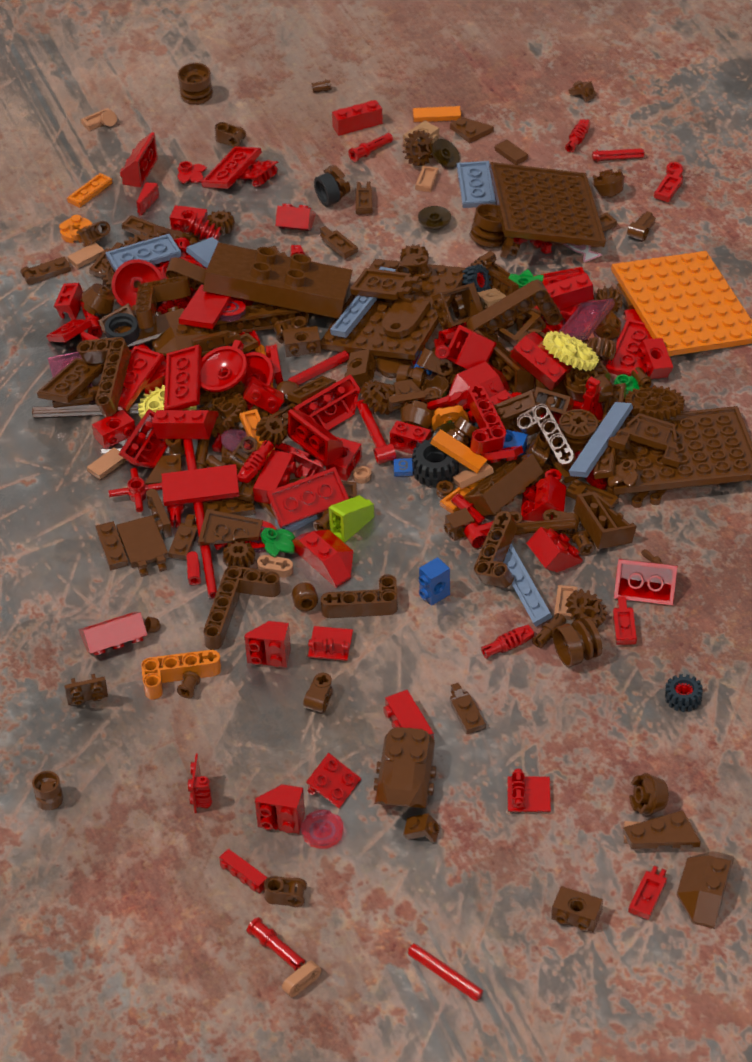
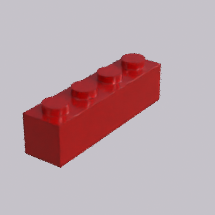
M229 848L219 857L220 866L228 870L232 876L239 878L243 884H247L251 890L259 894L264 890V882L268 877Z

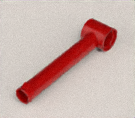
M359 400L356 406L376 447L374 448V455L377 464L396 459L393 444H386L368 408V404L363 403L364 400Z

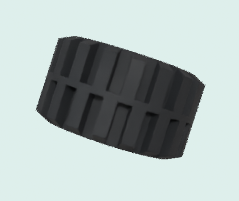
M432 438L418 443L417 448H414L412 453V467L415 479L419 480L421 484L425 483L428 487L430 485L436 487L440 481L452 483V477L459 474V462L430 443Z

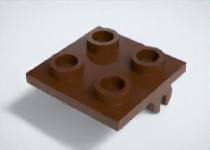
M91 674L92 679L76 682L75 678H72L71 684L64 685L68 705H81L85 701H100L104 697H108L105 676L96 678L95 674Z

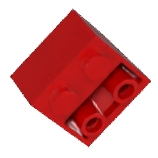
M283 203L282 206H277L275 226L278 228L311 231L316 212L306 205H299V208H296L292 204Z
M459 325L448 347L450 353L446 359L469 369L485 361L488 363L497 343L472 329Z
M552 475L539 480L538 483L526 488L527 490L523 492L521 515L524 521H543V514L549 509L564 512L566 486Z
M540 527L526 543L545 569L556 573L581 564L583 561L579 556L580 552L569 543L570 539L565 534H558L551 528Z
M268 621L245 634L247 663L287 667L291 651L289 623Z
M282 784L255 799L258 827L266 830L283 831L285 833H300L305 816L302 787Z

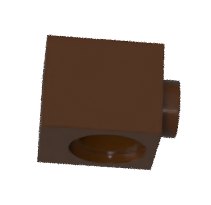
M464 508L445 515L444 530L447 535H450L456 541L466 537L464 535L465 527L475 523V520L468 510Z

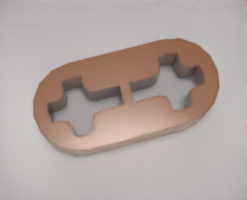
M263 555L257 560V567L260 570L274 571L280 577H289L293 574V563L290 559Z
M308 961L284 981L282 985L283 991L290 997H295L320 976L322 969L314 961Z

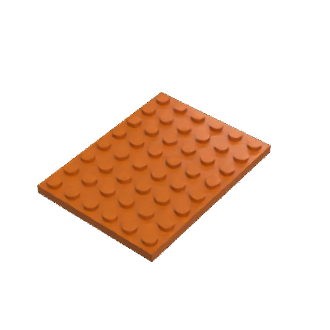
M707 251L612 264L611 271L645 324V327L653 339L663 338L669 356L752 344V320Z

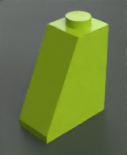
M359 495L331 505L329 507L330 531L345 543L375 517L374 503Z

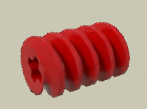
M195 213L185 229L189 227L188 233L195 231V237L200 234L201 241L211 237L218 241L222 234L220 233L221 227L215 230L214 223L208 226L209 220L203 222V216L197 219L198 213Z

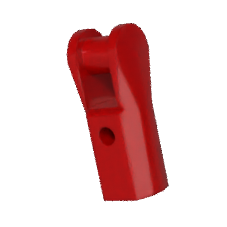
M191 551L186 556L189 585H198L201 583L200 561L197 552Z

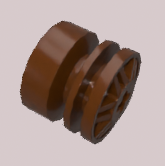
M189 63L182 66L177 74L181 99L185 103L192 105L203 104L209 101L213 95L210 69L202 63Z
M481 204L477 206L473 218L474 222L469 234L471 239L486 247L502 245L505 236L498 206L494 204Z
M583 409L567 411L559 419V426L574 453L578 451L581 453L598 428V420L595 415Z
M584 616L579 620H573L571 625L565 623L554 627L552 631L553 643L560 660L566 667L582 663L583 658L591 660L593 657L601 656L603 647L600 634L596 625L588 616Z

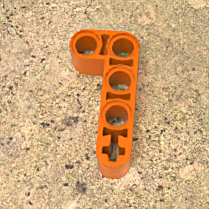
M205 650L146 658L141 665L145 696L151 700L160 698L163 694L162 683L182 681L183 674L187 671L198 674L200 678L217 676L222 669L220 654L215 650Z

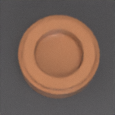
M107 110L101 114L100 121L104 126L110 127L116 123L117 116L113 111Z
M358 466L353 470V479L357 483L364 484L372 478L371 469L366 466Z

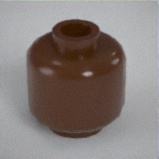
M302 582L293 588L291 596L294 606L298 610L310 611L316 607L318 595L312 584Z

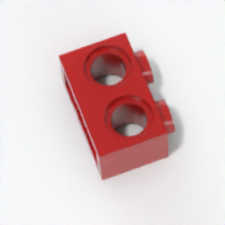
M398 420L390 431V444H393L394 449L409 454L413 453V449L417 448L418 443H422L423 440L428 441L431 438L430 429Z

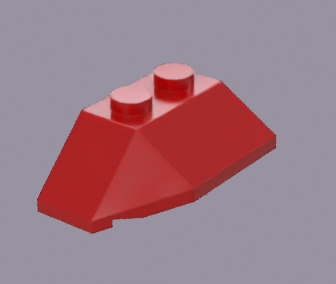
M485 361L456 374L447 396L461 391L464 394L463 399L465 400L468 398L469 387L473 384L482 385L489 397L503 390L509 391L511 389L504 374Z
M350 374L298 404L293 410L304 412L329 431L354 416L360 388Z
M148 409L118 454L133 465L154 469L168 445L165 439H157L151 423L155 412L151 409Z
M330 530L303 533L292 540L295 552L335 588L351 579L353 550Z

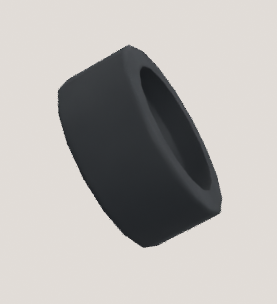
M330 173L315 177L314 188L320 202L324 206L339 202L340 191L334 177Z
M118 313L108 318L105 322L104 328L107 338L122 337L126 344L129 345L139 337L140 330L137 319L131 314ZM120 326L132 327L124 333L113 332L114 329Z

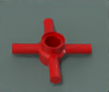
M132 468L130 470L131 479L127 483L128 487L108 490L109 498L129 495L130 500L135 502L136 511L142 512L144 510L142 501L146 499V492L149 489L162 490V483L145 485L144 480L139 478L138 469Z

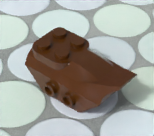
M396 727L387 733L384 739L381 761H377L376 774H379V778L374 779V791H376L374 804L417 808L427 807L429 795L433 796L434 783H431V780L436 778V766H433L435 740L425 730Z

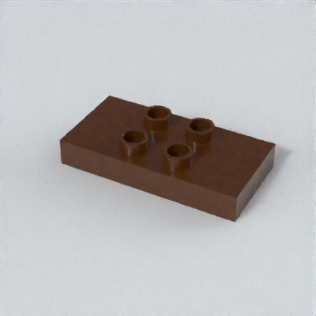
M218 242L205 272L203 291L339 319L347 299L353 270L312 262L311 258L304 254H293L291 257L278 255L277 251L270 247H259L257 250Z

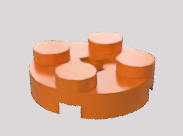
M80 215L71 216L70 219L65 220L59 225L61 238L68 243H74L73 241L79 240V243L83 242L76 231L91 225L92 222Z
M460 405L436 409L431 421L434 432L442 424L449 421L455 423L459 417L469 422L467 412Z

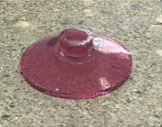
M239 429L227 430L222 434L221 442L225 448L233 451L238 443L247 436L246 431ZM244 442V448L247 450H251L250 444Z

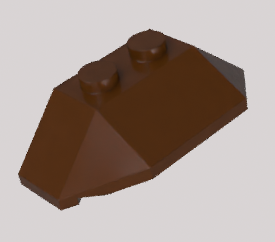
M188 325L171 326L155 339L152 345L155 352L166 356L167 353L192 347L191 339L216 332L212 329Z
M711 851L687 858L678 887L677 897L693 924L715 929L734 856Z

